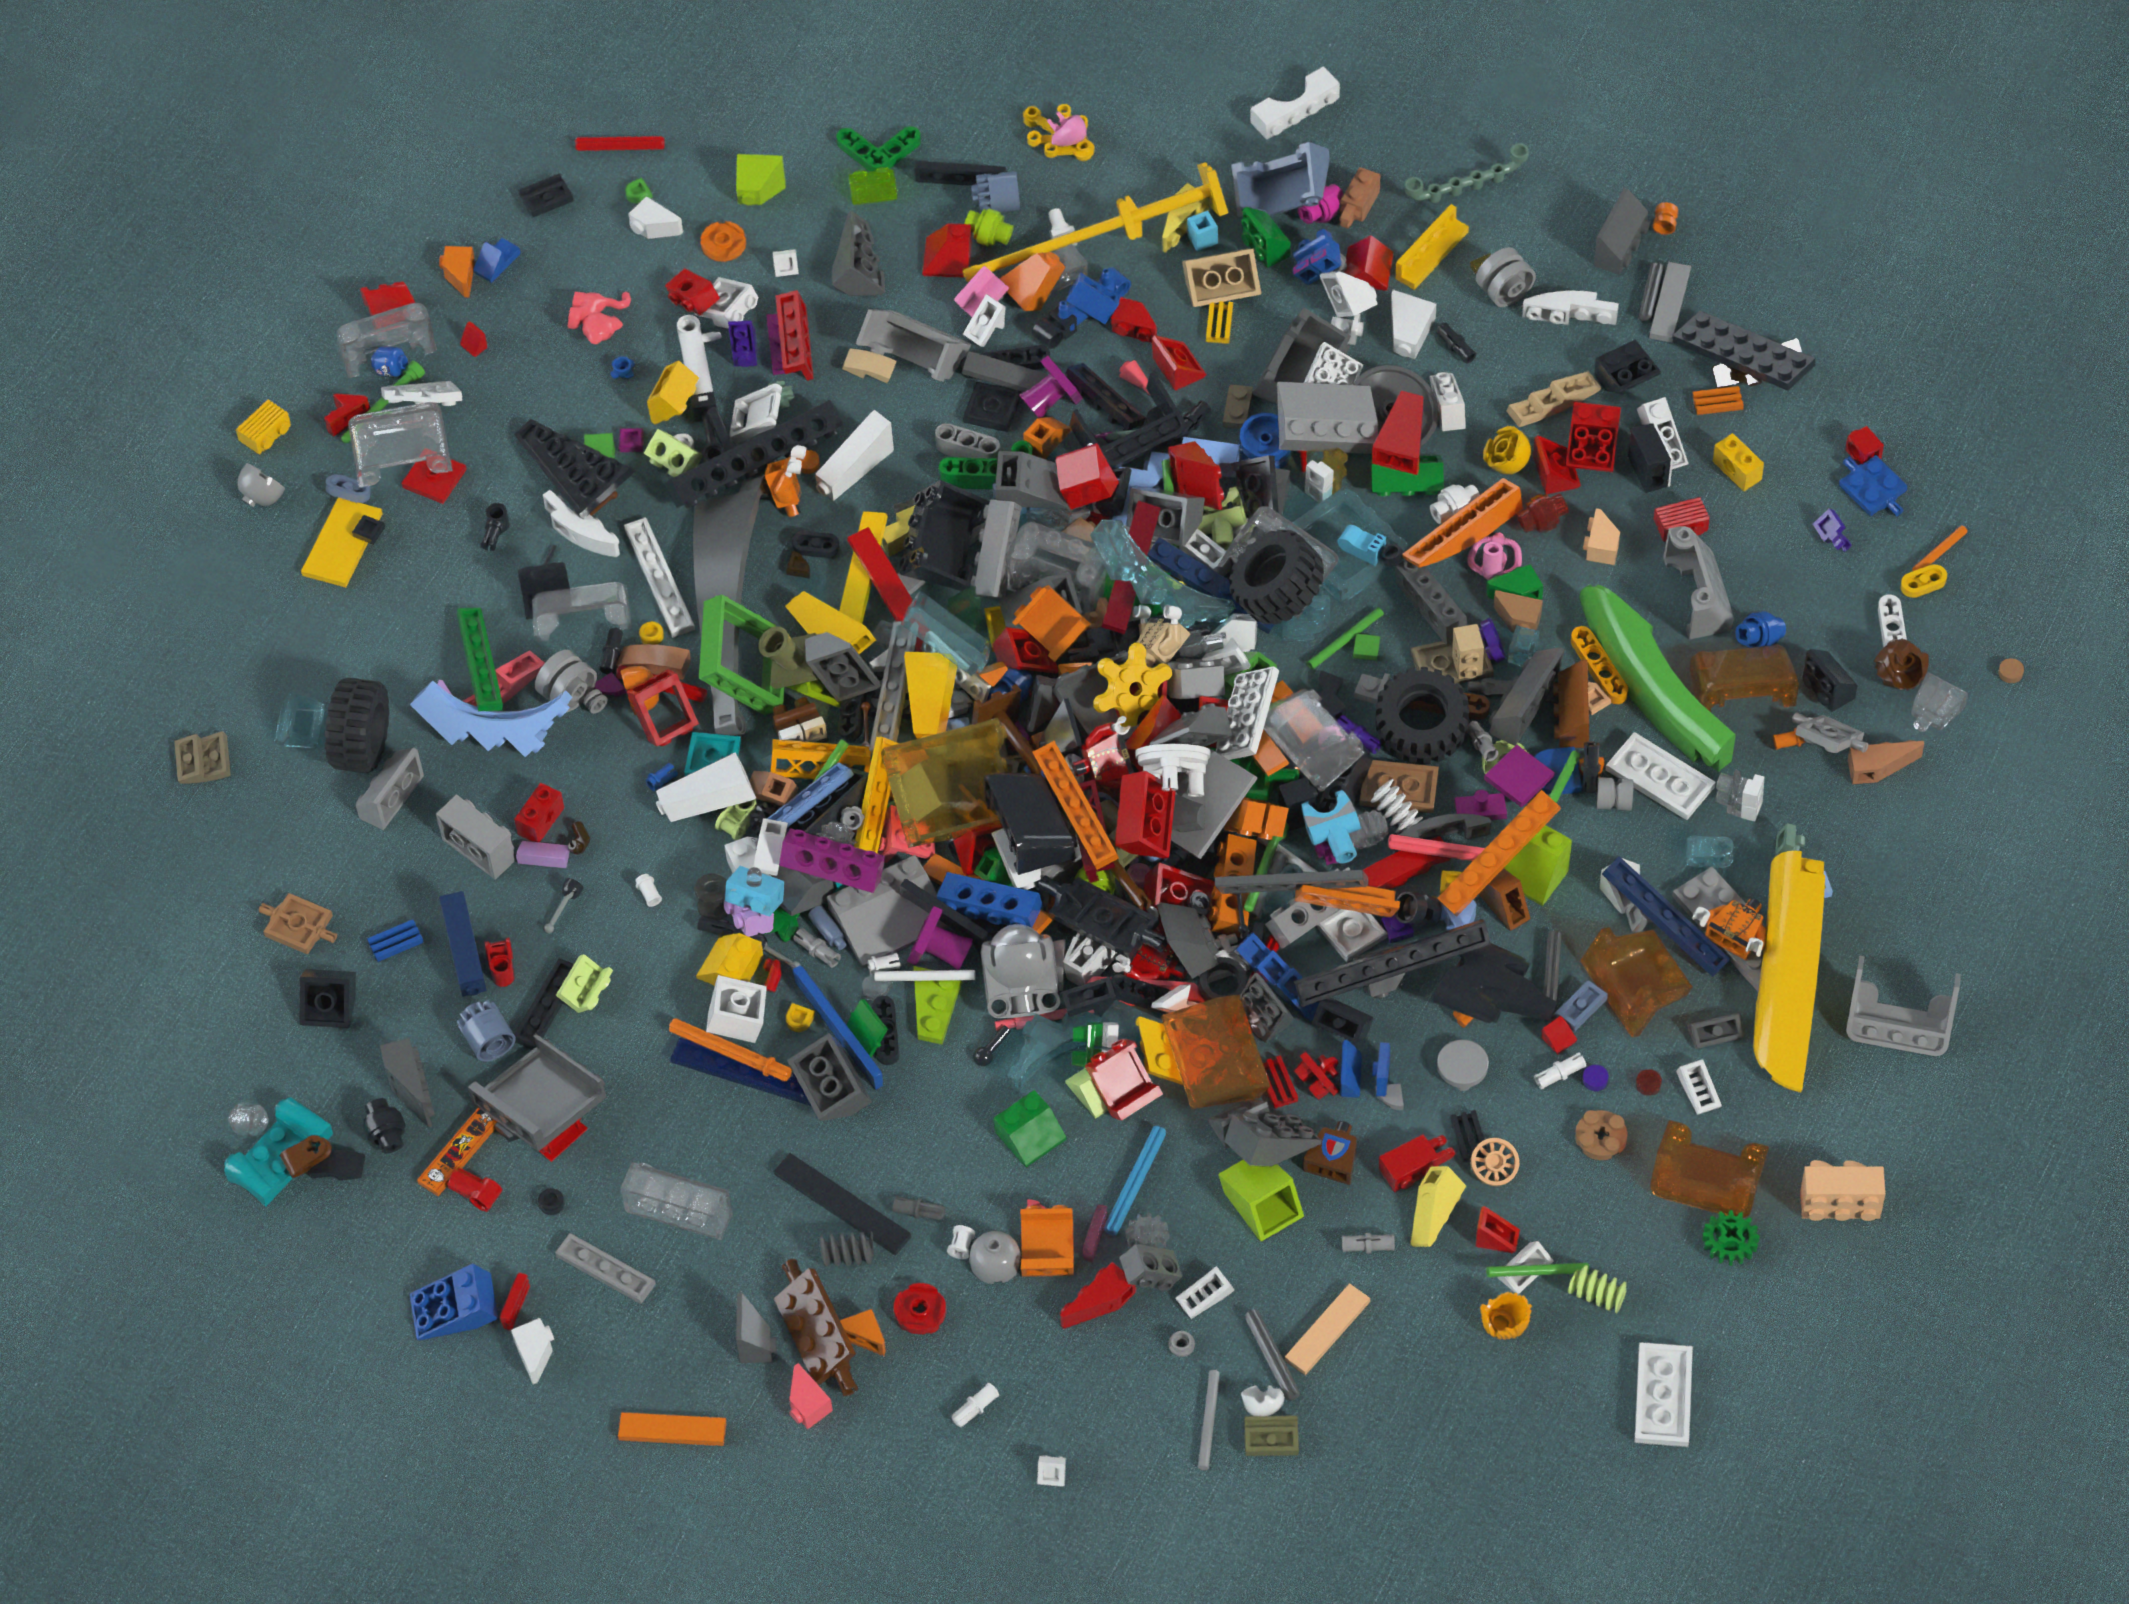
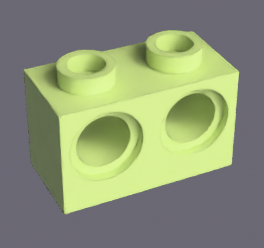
M659 429L655 432L644 452L645 455L651 458L649 460L650 463L659 468L665 466L669 469L667 473L673 477L698 466L702 459L701 453ZM666 446V451L661 456V449ZM684 457V463L679 467V461Z

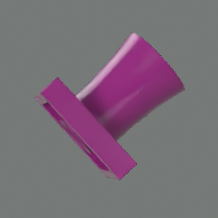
M1046 356L1041 361L1049 375L1019 395L1038 418H1042L1065 394L1069 396L1075 405L1083 400L1078 390L1049 356Z
M933 906L923 923L907 962L916 965L924 951L959 970L973 939L936 926L943 910Z

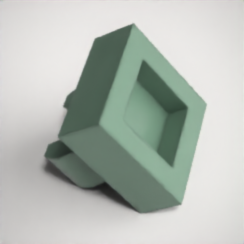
M1787 823L1776 835L1775 856L1786 851H1799L1800 846H1805V837L1796 835V825Z

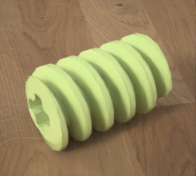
M1587 1265L1581 1271L1577 1269L1570 1282L1568 1293L1573 1294L1577 1289L1578 1298L1581 1299L1586 1294V1301L1590 1303L1596 1298V1305L1599 1307L1606 1302V1310L1610 1311L1615 1306V1313L1617 1314L1626 1295V1282L1617 1287V1278L1615 1277L1608 1283L1606 1273L1599 1279L1597 1278L1598 1270L1596 1269L1590 1275L1588 1274Z

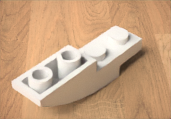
M1550 292L1525 299L1523 302L1522 318L1568 325L1570 318L1616 325L1619 303L1596 300V292Z
M551 490L543 494L545 509L550 513L552 526L559 534L574 544L592 552L613 557L620 555L617 536L613 532L609 533L604 529L602 522L598 518L594 519L589 514L586 518L582 519L574 509L571 510L567 506L565 500L560 495L556 496Z

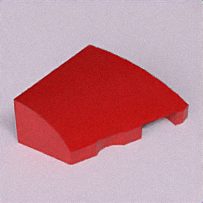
M403 281L395 282L392 285L382 284L375 290H369L367 287L360 289L363 302L368 307L372 323L377 329L416 308L415 301Z

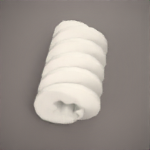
M1390 779L1373 793L1374 796L1371 799V803L1380 801L1377 810H1387L1383 818L1392 816L1393 819L1389 825L1398 824L1399 827L1395 833L1399 834L1417 824L1423 817L1415 818L1418 810L1413 809L1409 811L1412 803L1410 801L1402 803L1406 795L1404 793L1396 795L1399 791V786L1390 788L1393 779Z

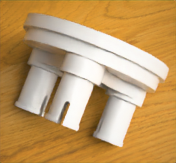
M1160 744L1141 747L1135 751V758L1138 760V765L1143 767V771H1147L1159 779L1162 776V790L1170 791V788L1172 791L1178 790L1177 772H1186L1189 778L1188 796H1204L1203 775L1206 774L1210 749L1189 744Z

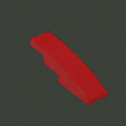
M1440 836L1430 839L1433 841L1444 842ZM1398 851L1363 869L1368 877V886L1388 890L1405 885L1408 878L1428 873L1431 866L1450 861L1451 858Z

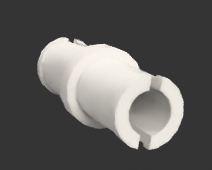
M1578 1052L1562 1062L1557 1061L1553 1063V1066L1547 1070L1535 1074L1534 1079L1542 1090L1558 1080H1566L1568 1075L1581 1068H1585L1586 1062Z

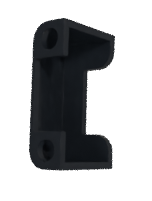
M940 480L921 492H917L914 497L913 504L915 506L913 514L908 521L910 526L909 532L903 543L905 549L903 557L899 561L898 569H900L902 576L963 591L970 587L975 567L973 564L964 567L972 530L985 522L984 509L986 505H989V501Z

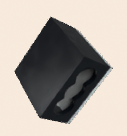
M1656 422L1639 425L1631 429L1628 458L1645 493L1669 487L1673 457Z

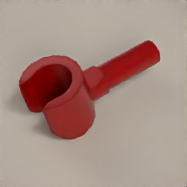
M1296 451L1300 454L1302 472H1306L1307 451Z

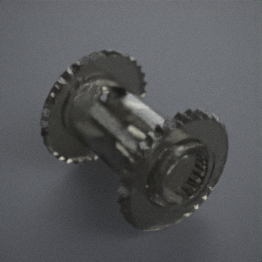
M708 873L696 881L694 892L699 899L697 909L700 915L717 920L724 919L729 915L724 908L727 879L722 875Z

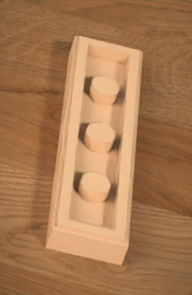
M1349 1283L1285 1356V1361L1306 1375L1370 1303V1298Z

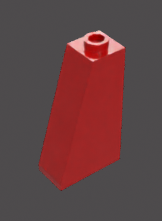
M1405 391L1400 392L1372 446V464L1414 475L1418 474L1423 396Z

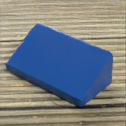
M1348 1040L1342 1042L1341 1097L1358 1098L1360 1096L1362 1054Z

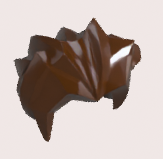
M1901 638L1890 640L1877 654L1873 662L1876 663L1877 675L1883 679V685L1895 687L1899 690L1905 688L1906 690H1911L1917 687L1925 678L1929 657L1927 653L1921 652L1920 648L1913 643Z

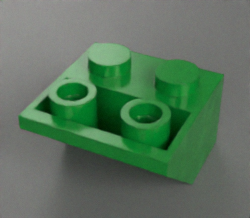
M1249 207L1243 208V219L1241 220L1243 234H1241V238L1246 246H1250L1254 250L1256 259L1259 262L1262 261L1266 268H1269L1289 258L1291 242L1267 212Z

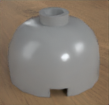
M248 463L242 468L238 476V490L244 495L242 500L252 507L256 504L260 506L272 505L282 496L285 487Z
M990 1231L983 1233L975 1239L970 1249L969 1262L973 1274L979 1280L988 1284H994V1282L999 1281L1004 1283L1016 1276L1020 1269L1021 1253L1017 1242L1010 1235L1001 1231Z

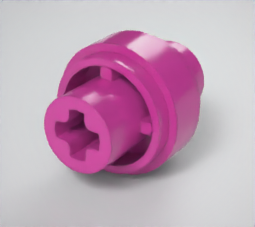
M1335 184L1325 186L1323 199L1318 202V205L1298 208L1301 220L1306 224L1313 222L1326 223L1337 215L1340 208L1339 203H1341L1343 197L1342 190Z

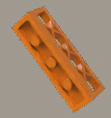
M1302 885L1299 890H1295V901L1385 917H1392L1400 906V901H1395L1396 891L1370 886L1325 889Z

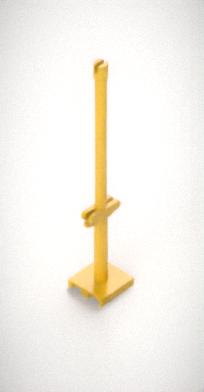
M1206 162L1198 164V170L1203 183L1202 186L1139 208L1136 207L1129 195L1124 197L1125 200L1119 198L1116 205L1120 216L980 265L976 264L962 269L965 280L967 282L971 281L983 266L994 272L1026 261L1036 253L1051 252L1120 227H1124L1125 234L1129 239L1142 237L1143 220L1209 198L1210 208L1219 216L1228 214L1216 170H1212V167L1210 165L1207 166Z

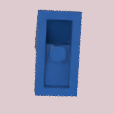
M501 238L494 246L485 242L473 269L474 273L492 283L521 254L520 248L504 238Z

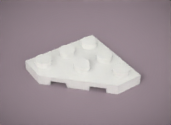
M451 381L381 387L382 397L388 400L389 403L415 401V404L434 402L442 403L443 406L456 405V401H462L461 391Z

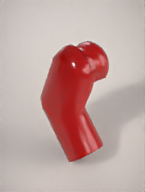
M768 958L763 967L765 971L769 972L764 986H767L766 991L775 993L781 978V963L777 959Z

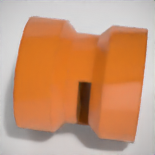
M1668 202L1658 204L1655 210L1656 217L1654 218L1653 229L1659 234H1671L1676 228L1678 208Z

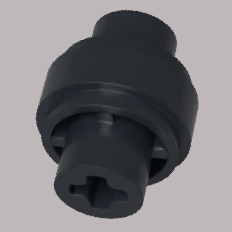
M378 1098L365 1105L367 1116L363 1120V1130L367 1140L371 1141L374 1145H379L384 1154L393 1153L401 1149L404 1145L401 1136L405 1132L406 1126L401 1112L395 1107H389L385 1098Z

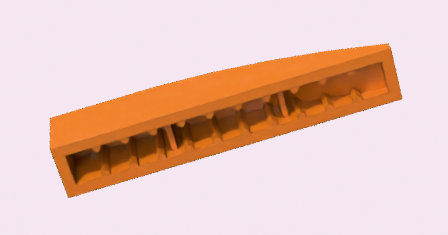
M1502 478L1404 552L1402 557L1421 568L1453 556L1474 545L1523 509L1520 487Z

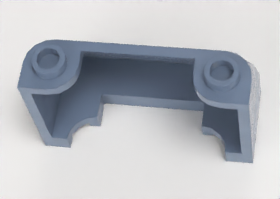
M1307 142L1299 145L1300 149L1296 150V154L1266 163L1256 161L1253 162L1254 165L1244 167L1243 162L1233 164L1232 170L1238 218L1243 219V208L1245 207L1265 211L1271 216L1302 206L1311 207L1318 205V202L1323 199L1330 161L1329 149Z

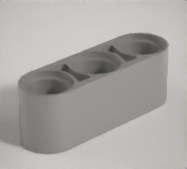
M947 423L939 425L935 430L936 447L942 454L959 458L998 459L1000 443L994 437Z

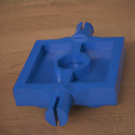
M1877 455L1860 465L1850 456L1843 461V464L1851 472L1839 481V486L1870 517L1879 510L1889 508L1895 516L1903 513L1904 509L1895 501L1907 491V485Z

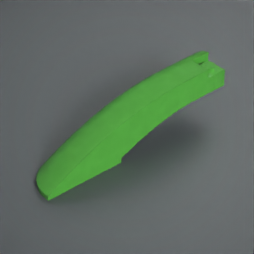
M1591 584L1584 587L1579 594V599L1588 625L1626 682L1629 697L1649 721L1691 761L1695 762L1701 757L1707 766L1713 767L1719 772L1732 761L1736 734L1707 710L1676 676L1652 635L1653 626L1608 588L1599 584L1595 587H1592Z

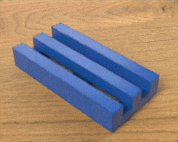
M413 919L367 938L377 962L424 943ZM415 935V937L401 943L402 940ZM392 945V947L387 948V949H385V950H383V951L378 952V950H381V949H383V948H386V947Z

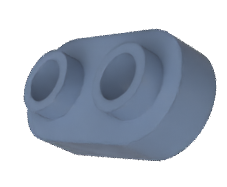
M331 475L326 479V492L334 497L356 503H364L370 499L371 487L365 482L343 475Z

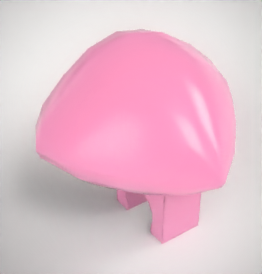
M1058 111L1056 114L1060 117V126L1057 123H1053L1050 118L1047 120L1055 131L1051 142L1053 145L1070 146L1083 141L1086 137V125L1079 115H1072L1065 119Z

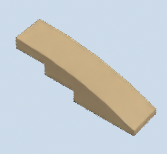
M1587 371L1552 381L1549 388L1530 393L1528 400L1510 404L1506 412L1518 427H1522L1572 407L1574 402H1581L1600 391L1601 386L1591 373Z

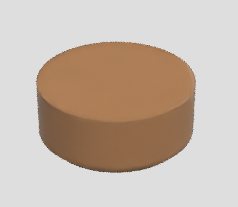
M2005 659L2000 664L1999 677L2004 682L2017 683L2023 677L2024 666L2016 659Z

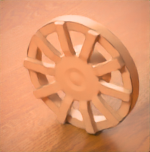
M1489 1138L1480 1142L1474 1149L1471 1156V1167L1475 1176L1483 1184L1502 1186L1510 1182L1517 1174L1519 1156L1516 1149L1506 1140ZM1489 1143L1491 1152L1488 1153L1482 1146ZM1494 1143L1501 1144L1499 1151H1495ZM1505 1147L1511 1151L1506 1156L1502 1153ZM1480 1150L1486 1158L1476 1157L1477 1152ZM1514 1157V1165L1506 1163V1160ZM1475 1161L1483 1162L1484 1165L1477 1168ZM1504 1167L1513 1169L1510 1176L1503 1169ZM1487 1169L1488 1171L1485 1177H1483L1479 1172ZM1498 1172H1501L1506 1179L1499 1181ZM1491 1173H1494L1495 1181L1488 1180Z

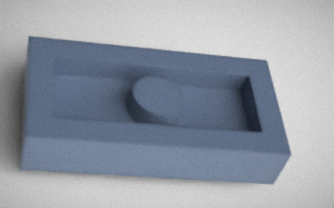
M1588 980L1555 1012V1018L1562 1016L1570 1029L1576 1031L1608 999V994Z

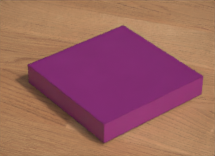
M1516 745L1485 774L1484 780L1522 808L1554 777V772L1520 746Z

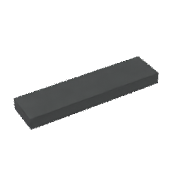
M968 351L962 371L964 375L1022 392L1029 390L1049 375Z

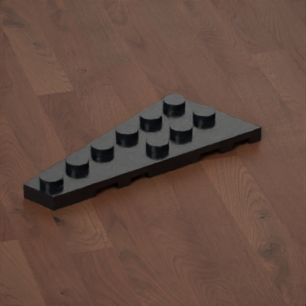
M532 419L514 434L582 519L586 518L636 472L632 467L624 465L614 458H609L599 451L576 440H572L562 433L559 434Z

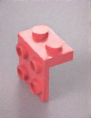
M890 805L886 810L878 854L885 856L884 863H887L897 852L916 855L917 857L929 860L935 854L934 818L914 825L906 809Z

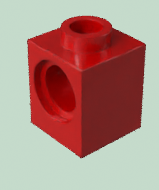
M1865 426L1860 430L1852 431L1848 435L1845 450L1860 465L1875 455L1882 459L1884 444L1868 426Z

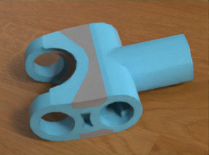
M1340 790L1335 792L1337 806L1330 812H1318L1308 802L1302 803L1301 807L1306 830L1313 846L1328 841L1336 862L1343 864L1352 861L1357 856L1349 833L1361 830V826L1352 802L1346 793Z

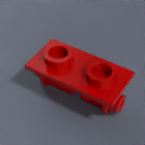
M580 1118L539 1152L552 1162L588 1128L580 1122Z

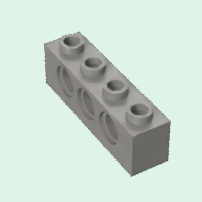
M1293 898L1288 902L1291 907L1285 911L1282 907L1270 914L1272 920L1265 925L1281 949H1283L1340 909L1317 905L1316 911L1312 909L1309 903L1297 902ZM1291 914L1297 916L1299 920L1298 924L1292 920Z

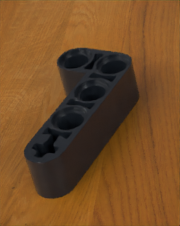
M1336 736L1330 737L1324 742L1322 750L1335 768L1317 805L1316 811L1321 813L1332 811L1337 806L1335 792L1343 790L1352 804H1354L1373 761L1371 754L1359 740Z

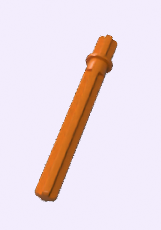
M674 1018L669 1024V1031L757 1069L763 1072V1075L766 1077L770 1075L782 1081H787L791 1077L792 1069L775 1061L774 1057L767 1058L677 1018Z

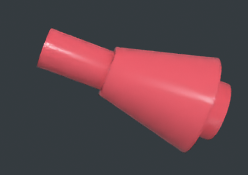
M1136 360L1126 361L1119 370L1121 372L1119 377L1148 393L1146 389L1148 379Z

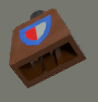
M1338 1121L1335 1130L1326 1127L1321 1129L1317 1136L1322 1142L1309 1149L1304 1157V1172L1347 1185L1351 1184L1357 1150V1138L1349 1135L1352 1126L1348 1122Z

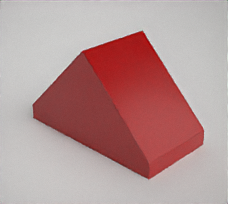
M1486 1206L1481 1207L1476 1247L1514 1253L1516 1252L1520 1229Z

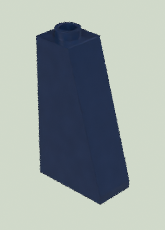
M464 891L439 896L462 997L467 995L475 996L480 992L487 991Z

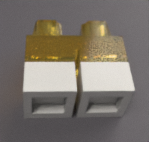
M1336 448L1332 453L1324 450L1321 462L1316 463L1313 460L1306 465L1305 493L1319 504H1325L1341 489L1342 478L1347 475V469L1343 464L1348 460V455L1339 448Z

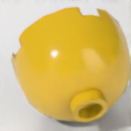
M1506 426L1496 432L1498 435L1493 440L1490 438L1487 441L1483 451V459L1490 468L1500 474H1514L1528 463L1531 456V446L1524 433L1514 426Z

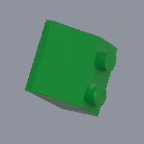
M1035 1090L994 1117L995 1133L1025 1167H1028L1067 1140L1051 1108Z

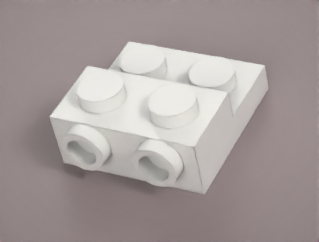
M718 277L713 286L720 299L701 316L712 319L715 326L729 329L728 321H743L744 314L750 308L753 309L757 305L758 296L750 284Z

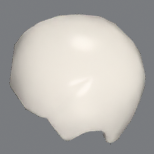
M1271 1385L1268 1386L1266 1392L1260 1391L1257 1386H1252L1241 1393L1247 1411L1253 1416H1270L1277 1412L1284 1402V1395L1281 1389H1274Z

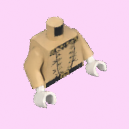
M1139 605L1132 608L1133 617L1140 619L1141 624H1138L1140 637L1137 642L1142 643L1146 648L1145 662L1147 667L1151 668L1153 664H1167L1191 633L1178 622L1182 615L1179 607L1166 605L1163 612L1165 618H1150L1149 621L1147 619L1151 615V609L1148 606Z

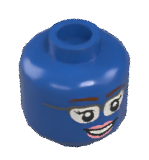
M381 346L373 353L371 358L372 368L378 375L386 377L400 376L408 364L407 357L402 349L398 347Z

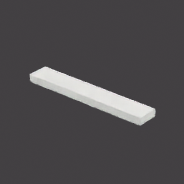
M647 518L625 524V532L672 638L694 631V623Z

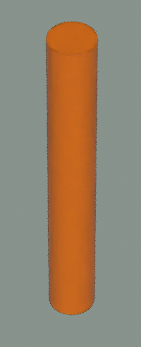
M1961 525L1918 562L1912 570L1915 571L1931 565L1968 532L1967 529Z

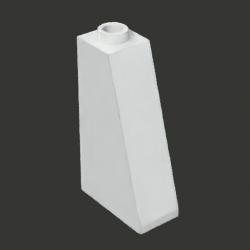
M875 410L867 416L815 474L816 488L821 495L828 496L834 501L894 451L891 422Z
M736 752L656 791L659 798L656 805L661 815L666 814L670 822L756 799L746 771Z

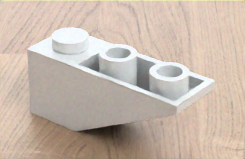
M1440 372L1430 376L1432 391L1438 404V421L1442 431L1466 429L1465 405L1453 373Z
M1664 397L1640 406L1637 412L1642 425L1656 422L1673 457L1672 469L1688 465L1666 398Z

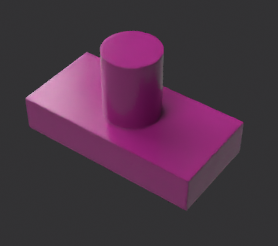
M1477 790L1474 796L1455 798L1456 814L1480 815L1488 817L1490 820L1507 819L1503 793L1489 794L1486 790Z

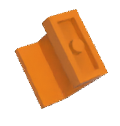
M1049 585L1043 588L1039 586L1030 595V598L1033 600L1027 606L1021 605L1014 613L1016 619L1012 623L1015 626L1020 624L1050 652L1048 656L1056 662L1091 624Z
M1033 1205L1026 1207V1209H1020L1022 1277L1074 1275L1072 1208H1067L1065 1205H1055L1050 1209H1042L1040 1206Z

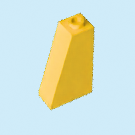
M805 591L792 598L785 606L807 634L816 633L818 635L828 632L850 643L858 654L862 653L876 641L866 626Z
M905 652L904 659L913 733L923 745L934 746L935 744H944L958 663L951 653Z

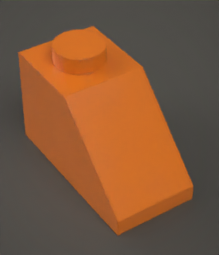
M445 246L444 255H440L439 259L440 269H443L445 279L464 297H469L475 266L473 247Z

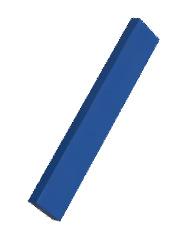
M801 965L794 968V981L874 1089L877 1090L882 1087L883 1077L880 1069Z

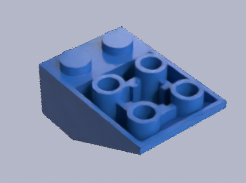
M475 1264L468 1265L410 1293L417 1340L477 1329L498 1319L491 1273Z

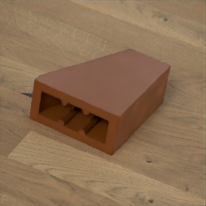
M1503 868L1479 895L1506 928L1512 931L1531 918L1521 881Z

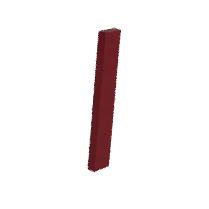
M1142 501L1137 502L1101 627L1125 634L1161 507Z

